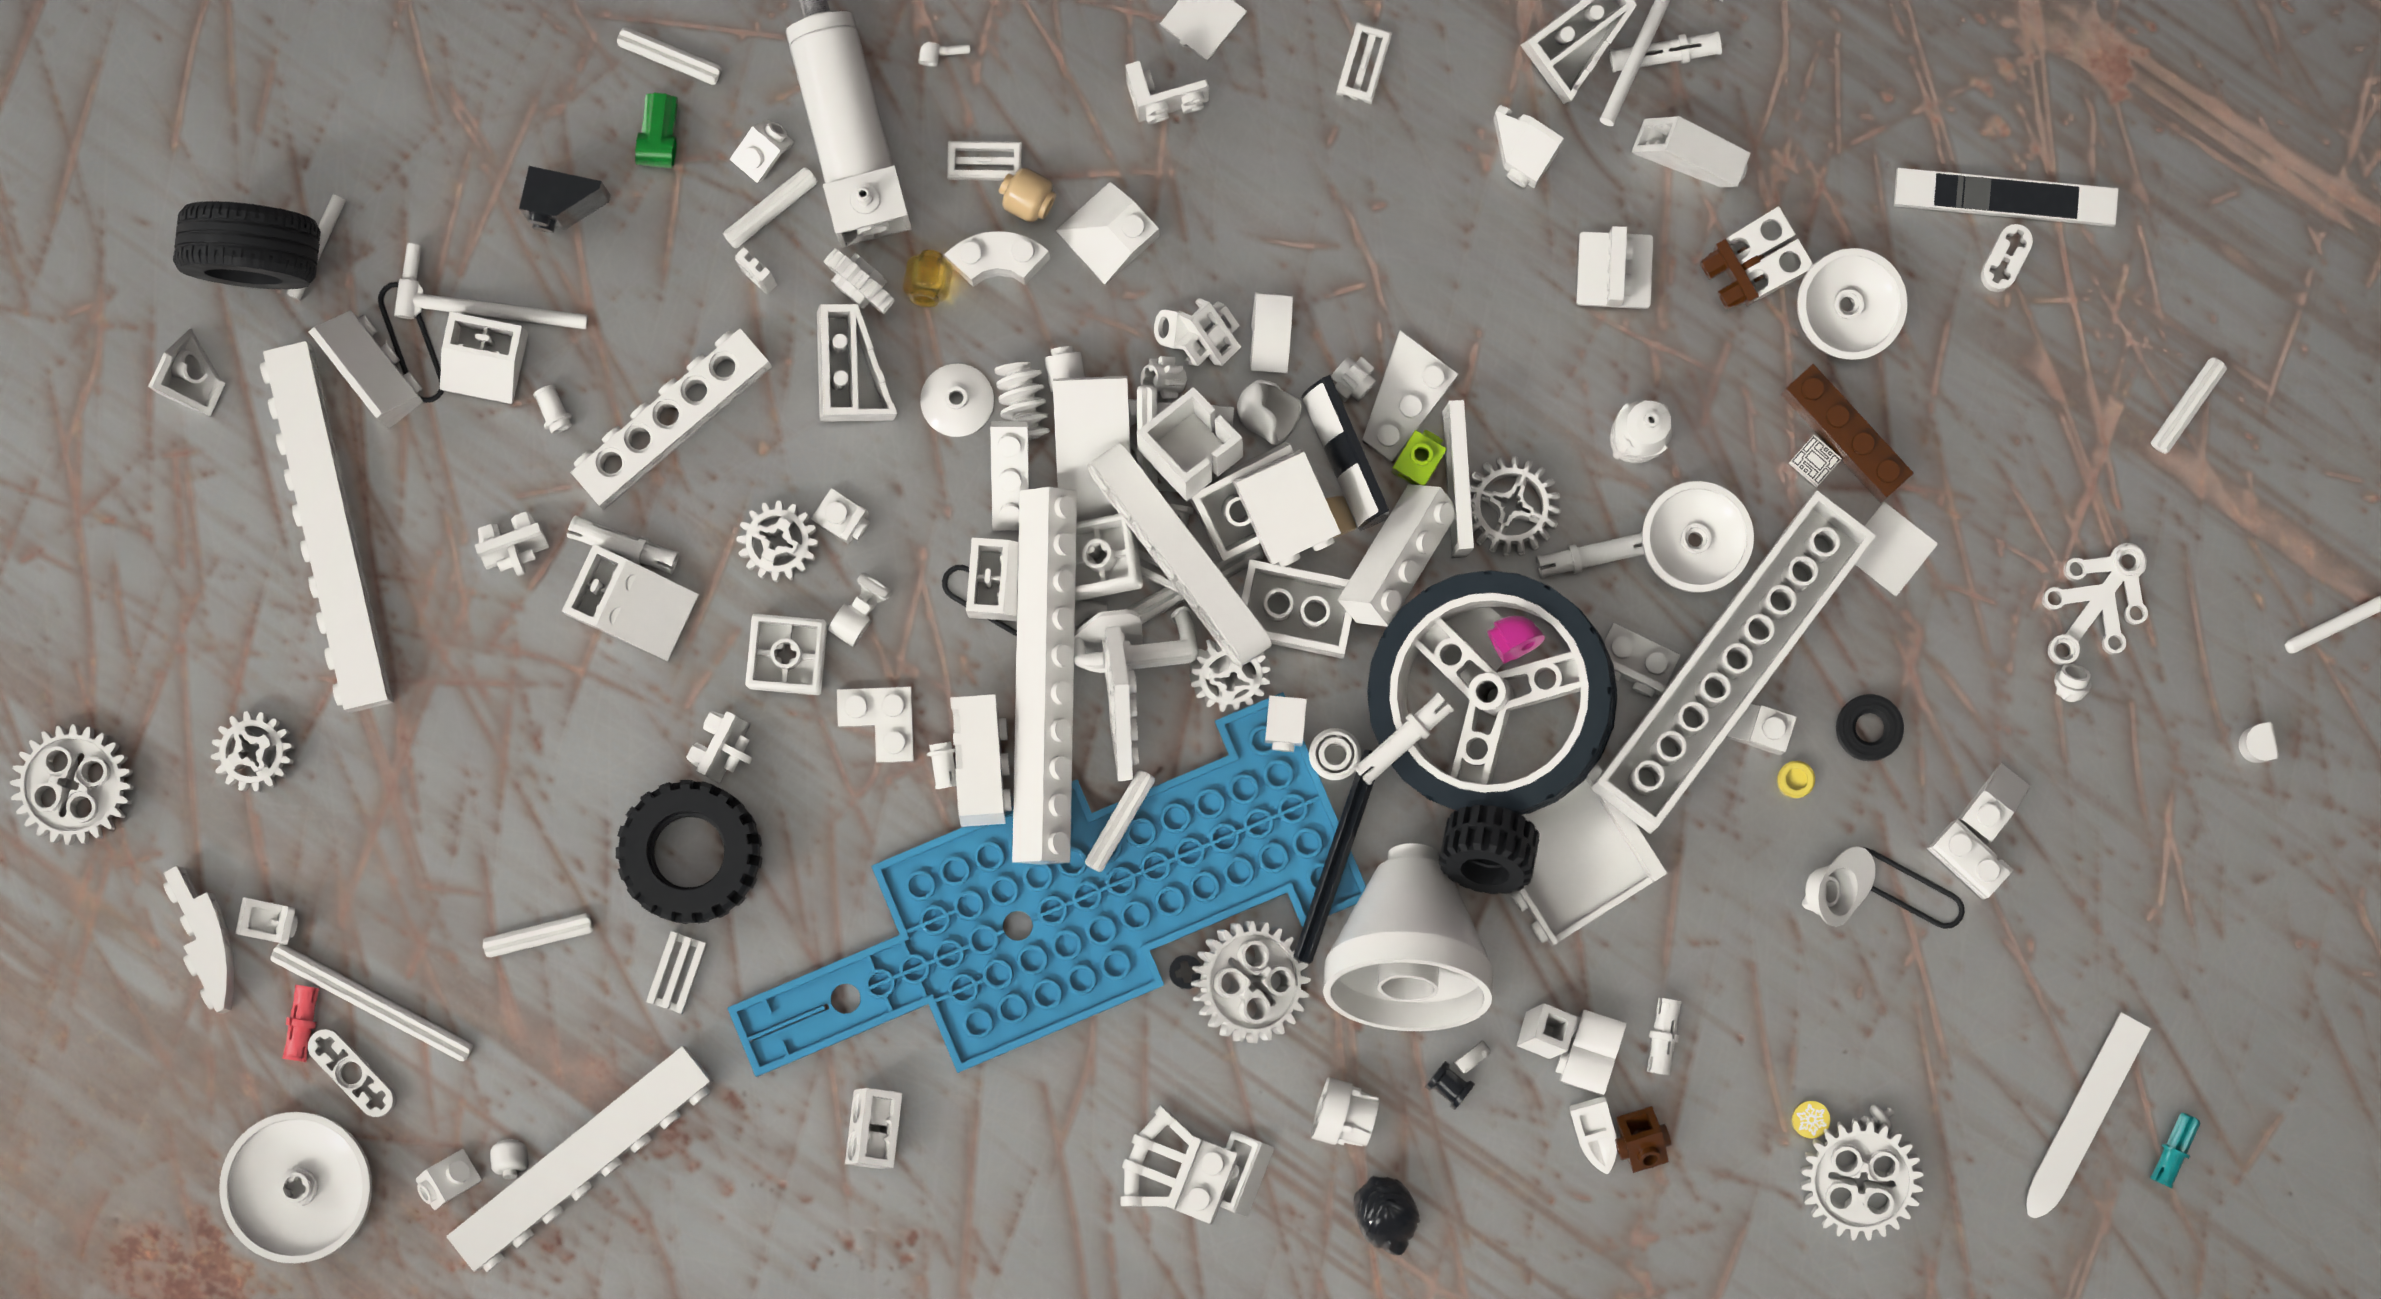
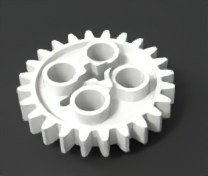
M75 724L71 725L69 734H67L62 726H56V737H53L49 732H41L44 743L40 744L30 740L29 744L33 752L31 754L20 752L19 755L26 762L24 766L17 765L12 768L21 774V778L10 781L11 785L20 787V792L11 796V800L20 801L24 804L16 813L18 815L29 814L30 817L24 825L32 828L39 824L36 835L44 837L50 832V842L58 843L62 835L64 836L65 845L73 846L76 836L81 844H88L89 833L97 839H102V826L114 830L116 828L111 818L113 816L125 818L124 813L119 809L120 804L129 805L132 803L131 800L123 796L124 791L134 789L133 785L124 783V778L132 775L133 770L121 768V765L128 760V757L126 755L115 756L114 754L120 745L113 742L105 746L108 735L100 733L94 739V728L88 726L82 735L79 726ZM64 752L67 755L68 764L65 769L56 772L53 767V759L58 753ZM83 753L84 760L78 767V756ZM100 763L103 767V776L99 781L92 783L88 777V770L93 764ZM67 780H74L76 783H79L78 789L71 790L65 787ZM52 787L56 792V801L52 806L46 808L42 804L41 797L46 789ZM88 798L91 802L92 810L87 817L80 818L77 814V805L82 799ZM66 804V815L61 817L60 812Z
M1245 921L1243 928L1239 923L1230 924V933L1226 929L1217 930L1220 941L1215 939L1206 940L1211 950L1210 952H1198L1197 955L1204 961L1203 966H1193L1192 970L1201 974V978L1192 981L1191 985L1200 987L1201 993L1193 997V1000L1204 1001L1205 1006L1199 1011V1014L1205 1016L1212 1015L1208 1026L1216 1028L1221 1025L1219 1035L1228 1037L1233 1032V1041L1242 1042L1245 1036L1249 1043H1257L1259 1036L1262 1040L1269 1041L1272 1040V1031L1275 1034L1285 1033L1282 1022L1293 1025L1296 1023L1291 1014L1292 1011H1304V1008L1297 1001L1298 998L1309 997L1307 992L1301 990V984L1310 982V978L1301 976L1300 971L1308 967V964L1297 962L1294 959L1295 949H1290L1294 938L1287 936L1281 938V928H1272L1269 931V923L1259 922L1256 927L1254 921ZM1249 946L1255 951V959L1250 965L1245 958V953ZM1229 958H1232V962L1238 968V970L1234 969L1228 963ZM1275 972L1279 974L1281 980L1276 990L1272 988L1270 982ZM1227 973L1231 978V987L1227 992H1224L1221 987V979ZM1246 975H1253L1251 981ZM1252 983V985H1253L1255 988H1258V989H1252V988H1248V987H1249L1250 984ZM1264 994L1268 995L1273 1000L1272 1006H1270V1002L1264 996ZM1253 999L1257 1009L1255 1015L1250 1018L1246 1008L1248 1002Z
M1853 1118L1851 1129L1846 1130L1839 1121L1837 1122V1134L1834 1135L1828 1129H1824L1827 1140L1825 1143L1816 1139L1812 1141L1817 1150L1816 1154L1805 1152V1159L1812 1164V1166H1803L1800 1169L1801 1174L1810 1177V1179L1800 1182L1802 1190L1812 1191L1804 1197L1805 1204L1817 1203L1811 1211L1812 1216L1816 1218L1824 1214L1823 1227L1826 1229L1835 1223L1837 1236H1840L1845 1229H1849L1851 1239L1855 1241L1859 1231H1864L1867 1240L1871 1241L1872 1230L1877 1229L1883 1237H1886V1225L1890 1224L1893 1228L1899 1230L1900 1226L1897 1220L1899 1216L1910 1220L1911 1215L1906 1208L1907 1205L1919 1206L1918 1200L1912 1195V1193L1923 1192V1186L1914 1181V1179L1924 1176L1923 1171L1919 1168H1912V1166L1920 1161L1918 1154L1906 1155L1913 1147L1911 1142L1906 1141L1899 1144L1902 1136L1899 1130L1893 1132L1890 1136L1887 1135L1888 1125L1885 1122L1876 1130L1874 1129L1872 1118H1868L1864 1128L1859 1127L1857 1119ZM1844 1150H1849L1856 1154V1158L1851 1165L1841 1166L1836 1162L1837 1155ZM1878 1157H1891L1893 1159L1892 1167L1887 1171H1877L1873 1168V1164ZM1830 1172H1837L1848 1177L1830 1178L1828 1174ZM1861 1172H1866L1869 1180H1865L1863 1186H1857L1854 1178H1859ZM1891 1180L1895 1182V1185L1890 1187L1874 1181ZM1838 1187H1844L1850 1191V1196L1844 1202H1835L1830 1198L1831 1192ZM1881 1192L1888 1196L1886 1204L1880 1208L1868 1205V1199L1874 1193Z

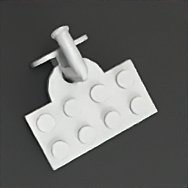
M1179 607L1171 614V621L1177 624L1180 638L1178 641L1143 644L1141 616L1135 611L1126 609L1100 612L1074 632V664L1088 671L1105 672L1109 703V725L1118 781L1133 780L1132 765L1139 764L1137 742H1131L1138 740L1136 718H1133L1137 717V704L1135 694H1132L1136 692L1135 672L1132 669L1187 664L1197 658L1198 644L1189 607Z

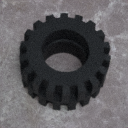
M1492 805L1462 807L1459 811L1451 813L1450 818L1447 819L1439 857L1440 869L1444 874L1448 875L1451 881L1476 892L1508 894L1513 891H1520L1524 889V886L1529 885L1533 876L1539 844V832L1535 829V825L1532 822L1526 820V817L1506 808L1503 809Z

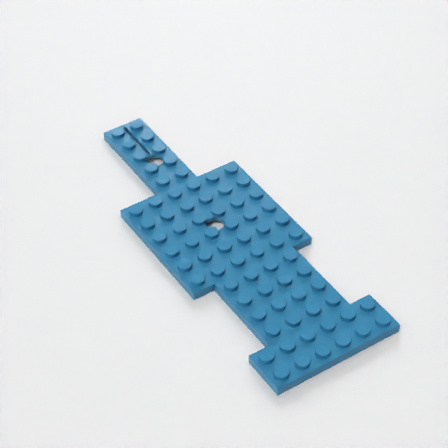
M1283 692L1275 695L1285 697ZM1269 698L1215 720L1228 756L1152 787L1101 872H1097L1087 866L1085 860L1119 802L1092 813L1078 779L1072 781L1070 863L1042 865L1013 863L1012 806V811L1005 812L1006 824L962 827L872 865L871 867L900 935L728 1007L727 1009L755 1077L928 1004L955 1069L959 1073L1165 986L1150 952L1151 950L1288 893L1299 922L1303 927L1339 824L1321 779L1310 763L1309 751L1304 740L1302 746H1295L1294 752L1272 750L1271 743H1265ZM1351 851L1328 916L1356 905L1366 888ZM1015 911L1028 914L1033 923L1031 934L1026 939L1020 941L1010 939L1003 929L1005 918ZM842 984H851L856 987L861 998L858 1008L847 1014L838 1012L833 1007L831 1001L833 991ZM828 1004L829 1009L825 1010L823 1005Z

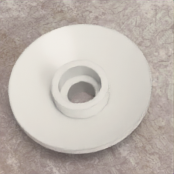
M949 364L937 369L928 377L921 391L920 404L923 415L932 428L946 436L964 437L977 432L987 423L994 407V394L990 382L979 370L965 364ZM954 392H960L964 396L963 401L958 405L952 404L949 400Z

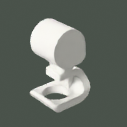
M866 573L860 574L857 582L861 585V594L855 598L852 605L844 604L839 609L828 629L829 632L852 647L859 642L872 621L868 616L870 611L878 603L889 599L893 593L892 590Z

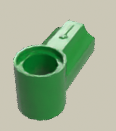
M664 93L646 94L642 131L638 133L636 139V165L674 168L677 139L674 136L678 98L676 96Z

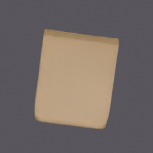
M1343 496L1325 498L1341 532L1334 536L1333 539L1354 531L1356 523Z

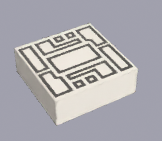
M1813 435L1788 464L1817 488L1842 458L1817 436Z

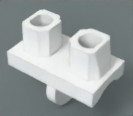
M527 511L514 515L511 519L514 528L512 532L502 535L497 524H489L478 529L479 543L475 544V548L486 570L498 566L500 571H504L513 567L519 577L526 574L523 563L535 560L534 553L549 548L547 538L538 522L535 523Z
M713 711L709 712L703 729L714 734V737L708 748L697 742L692 745L686 757L687 760L697 767V772L720 783L726 770L734 772L739 760L747 764L751 763L753 758L744 753L750 741L744 737L750 723L726 711L725 715Z

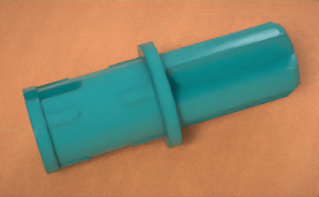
M2186 1113L2179 1115L2167 1143H2162L2161 1145L2164 1150L2150 1179L2173 1188V1183L2184 1159L2190 1158L2187 1152L2200 1126V1121L2197 1118Z

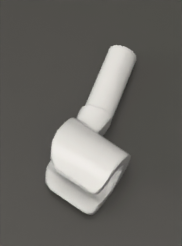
M926 42L919 51L918 63L924 66H938L939 55L969 54L970 45L940 46L937 43Z

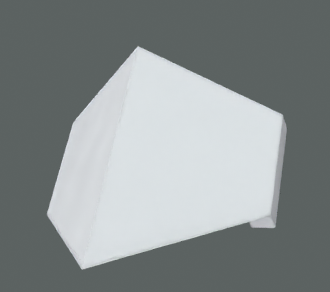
M190 328L164 352L148 387L164 397L211 416L226 383L221 381Z

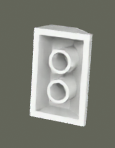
M350 310L308 331L373 415L387 428L390 429L423 403V400L418 395V392L423 388L409 371L403 375L395 364L400 359L387 343L383 346L378 344L373 337L378 331L364 314L358 318Z

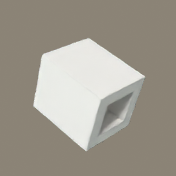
M1269 695L1265 743H1271L1272 750L1294 752L1295 746H1302L1307 699Z
M1545 1003L1526 1011L1517 1046L1548 1059L1568 1051L1577 1016Z

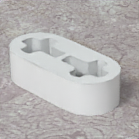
M2012 224L2006 227L1998 236L1981 271V281L1990 291L2002 292L2008 289L2015 281L2033 244L2032 234L2025 226ZM2017 233L2021 236L2020 243L2024 245V248L2018 246L2012 256L2006 254L2010 246V241L2006 239V236L2012 237ZM2003 260L2007 262L2003 274L2008 279H2002L1999 283L1993 281L1994 274L1989 270L1990 268L1995 270Z

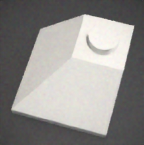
M1111 182L1056 230L1060 237L1104 285L1110 282L1160 237L1159 228L1131 198Z

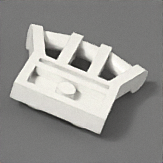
M1160 1105L1154 1111L1155 1117L1138 1135H1134L1131 1142L1135 1145L1129 1160L1125 1159L1122 1168H1124V1196L1121 1197L1120 1206L1169 1207L1206 1223L1213 1224L1240 1154L1195 1137L1168 1110ZM1168 1125L1189 1146L1186 1154L1154 1142L1153 1139ZM1148 1150L1181 1162L1177 1177L1173 1178L1143 1166L1142 1164ZM1139 1174L1172 1187L1169 1197H1139Z

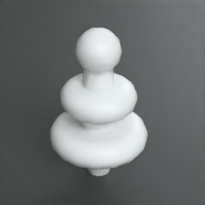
M1871 1105L1869 1110L1874 1129L1878 1130L1877 1128L1885 1122L1888 1125V1132H1890L1892 1124L1889 1117L1894 1114V1111L1891 1108L1883 1111L1878 1105ZM1868 1116L1861 1117V1127H1865Z

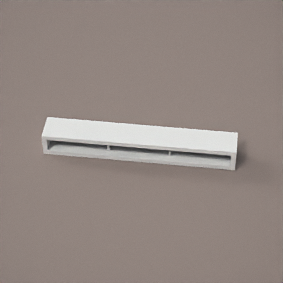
M685 1046L680 1047L446 1236L473 1272L480 1271L482 1268L489 1272L505 1259L501 1253L513 1244L517 1249L532 1238L535 1234L531 1229L543 1220L547 1225L564 1211L560 1205L571 1196L577 1201L593 1188L590 1181L602 1173L604 1177H607L623 1164L619 1159L630 1149L635 1154L652 1140L648 1134L659 1125L665 1130L681 1117L678 1110L690 1102L695 1106L711 1092L707 1087L714 1081Z

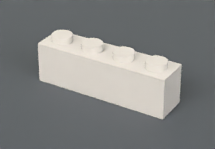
M1407 485L1338 598V601L1356 623L1388 627L1400 610L1456 517L1455 504L1441 487Z

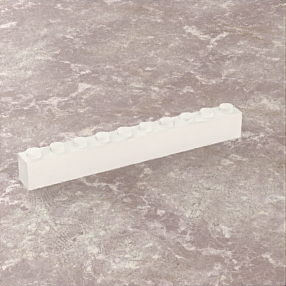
M304 341L263 351L265 362L260 363L261 374L265 384L271 385L273 397L268 398L269 409L273 420L278 419L281 433L276 434V440L280 454L287 456L289 469L284 470V475L289 491L294 490L297 504L292 505L296 525L303 527L305 540L300 541L304 561L310 562L313 576L308 577L309 587L313 598H319L321 612H317L316 617L321 634L326 633L329 648H325L324 652L329 670L335 669L337 684H333L335 701L338 706L343 705V709L349 713L394 703L313 346Z
M1055 487L1020 491L1013 863L1039 865L1070 863L1077 491Z

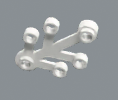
M2123 543L2112 551L2110 557L2089 560L2072 558L2066 562L2063 569L2064 575L2071 581H2078L2084 578L2086 574L2110 572V574L2099 585L2064 590L2052 587L2043 593L2042 603L2045 608L2052 611L2060 609L2065 604L2089 601L2066 634L2059 635L2050 641L2048 655L2054 663L2065 665L2077 659L2080 653L2078 642L2101 611L2105 628V636L2102 640L2104 651L2115 655L2125 649L2126 638L2120 629L2115 592L2124 582L2128 606L2124 609L2123 615L2127 623L2139 625L2147 619L2148 609L2143 604L2139 576L2145 571L2147 566V557L2141 547L2133 543ZM2125 555L2133 559L2134 564L2130 569L2125 568L2121 563V559ZM2072 563H2078L2081 566V575H2072L2070 572V565ZM2055 592L2060 596V603L2058 605L2049 603V593ZM2132 607H2138L2141 610L2142 617L2140 620H2134L2130 616ZM2111 636H2115L2120 640L2119 649L2113 650L2109 647L2108 640ZM2058 644H2064L2068 647L2069 652L2066 657H2060L2057 654L2056 647Z

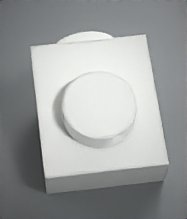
M765 120L750 129L730 160L758 183L764 180L780 155L790 149L794 141L787 136L786 130L781 125Z
M243 897L235 934L288 944L289 937L292 938L298 924V918L294 915L295 908Z
M464 1149L429 1167L416 1178L421 1198L427 1204H430L434 1210L442 1207L449 1200L482 1181Z

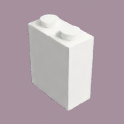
M1300 449L1232 480L1264 553L1271 564L1279 562L1280 567L1289 565L1301 558L1299 552L1313 547L1314 551L1326 548L1335 542L1333 537L1341 533L1307 456Z

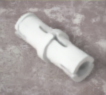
M1658 998L1653 1031L1650 1030L1649 1038L1652 1039L1646 1072L1670 1076L1675 1043L1679 1042V1035H1676L1682 1001Z

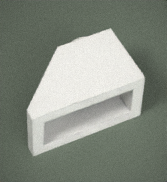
M2000 763L1957 819L1984 844H1988L1994 840L2015 813L2031 786L2004 764Z

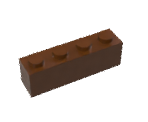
M1814 364L1782 392V397L1827 446L1842 458L1841 461L1880 503L1914 474Z

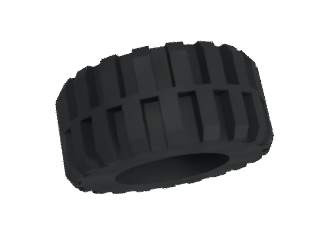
M680 780L677 783L668 782L659 785V789L653 792L648 791L641 796V801L635 807L631 806L626 816L628 818L624 826L620 825L617 835L620 837L619 847H616V859L619 860L620 865L618 872L632 898L636 899L642 905L641 907L660 918L683 924L706 923L711 919L721 918L729 914V910L736 905L739 906L746 899L745 895L750 888H754L757 881L758 868H761L762 857L760 856L761 836L757 832L755 820L746 810L745 806L727 791L703 781ZM685 817L700 818L712 824L719 832L724 844V859L718 873L705 884L696 887H680L669 882L661 874L655 861V845L660 833L671 822Z

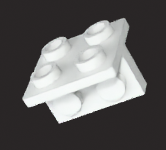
M1612 226L1609 233L1581 232L1579 235L1577 305L1648 309L1651 305L1653 236L1627 234V227Z

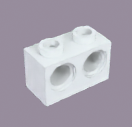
M871 1088L854 1090L845 1159L846 1165L876 1169L894 1168L902 1093Z

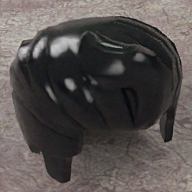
M1372 1176L1354 1195L1355 1217L1363 1237L1374 1248H1382L1392 1255H1402L1409 1244L1408 1240L1412 1239L1418 1227L1417 1224L1420 1222L1418 1209L1408 1189L1397 1179Z

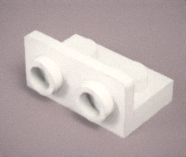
M1615 623L1612 624L1604 641L1614 665L1616 682H1619L1620 677L1634 683L1632 687L1634 691L1649 698H1652L1654 693L1659 696L1663 693L1680 654Z

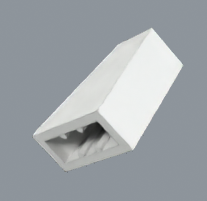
M1680 116L1644 119L1631 152L1720 188L1738 187V184L1747 173V162L1751 154Z

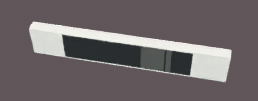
M1898 168L1896 170L1893 206L2113 227L2116 225L2118 188Z

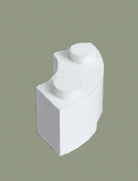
M1000 231L986 232L969 237L953 246L944 254L946 262L973 287L984 279L995 276L1011 277L1026 285L1050 260L1049 251L1036 241L1016 233Z

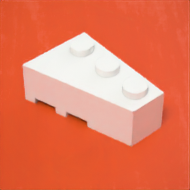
M995 694L950 697L954 721L953 744L955 745L958 814L961 827L1006 824L1005 812L1012 811L1011 789H1004L1003 776L1010 775L1009 754H1002L1001 740H1008L1007 719L999 717Z

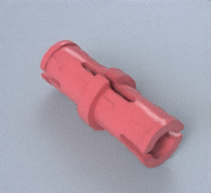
M295 984L290 1018L287 1017L285 1025L289 1026L282 1056L283 1059L307 1062L308 1042L312 1029L316 1028V1022L313 1020L320 988Z

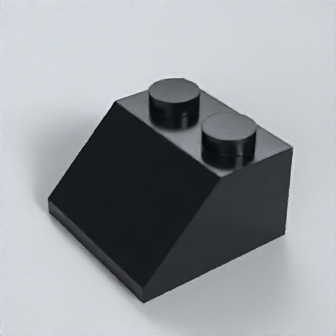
M529 166L519 210L528 222L533 223L532 228L554 233L555 228L566 230L609 203L611 195L602 181Z

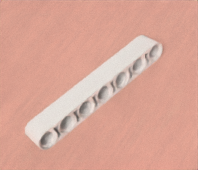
M1118 443L1087 464L1088 471L1094 482L1229 659L1237 667H1242L1270 648L1271 640L1265 629L1127 449Z

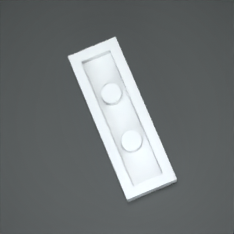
M991 421L993 531L1019 530L1020 491L1029 490L1028 421Z

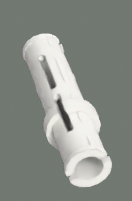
M1719 31L1691 37L1681 34L1677 36V39L1651 43L1646 54L1661 53L1645 56L1640 67L1681 61L1682 64L1690 63V59L1716 54L1721 55L1722 45ZM1633 46L1614 50L1609 49L1612 72L1623 70ZM1700 46V47H1696V48L1684 49V48H1687V47ZM1675 49H1682V50L1672 51V52L1669 51V50H1675Z
M576 515L572 518L568 530L570 531L567 533V538L581 541L591 546L595 544L617 555L631 559L632 562L638 565L645 564L672 574L678 563V551L650 543L647 537L641 536L636 538L590 522Z
M1642 532L1581 547L1573 544L1568 546V550L1537 555V565L1552 564L1551 566L1538 568L1541 579L1570 571L1577 574L1582 573L1583 568L1644 555L1643 545L1633 546L1642 543Z
M1439 692L1416 714L1410 713L1406 716L1407 721L1358 765L1353 767L1361 776L1367 769L1373 766L1363 776V780L1368 785H1371L1380 774L1418 740L1428 738L1430 736L1429 731L1450 712L1454 711L1448 702L1437 711H1434L1445 701Z

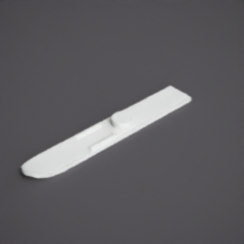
M2120 1012L2032 1180L2026 1201L2027 1214L2030 1217L2038 1218L2046 1215L2058 1204L2065 1194L2151 1030L2148 1026Z

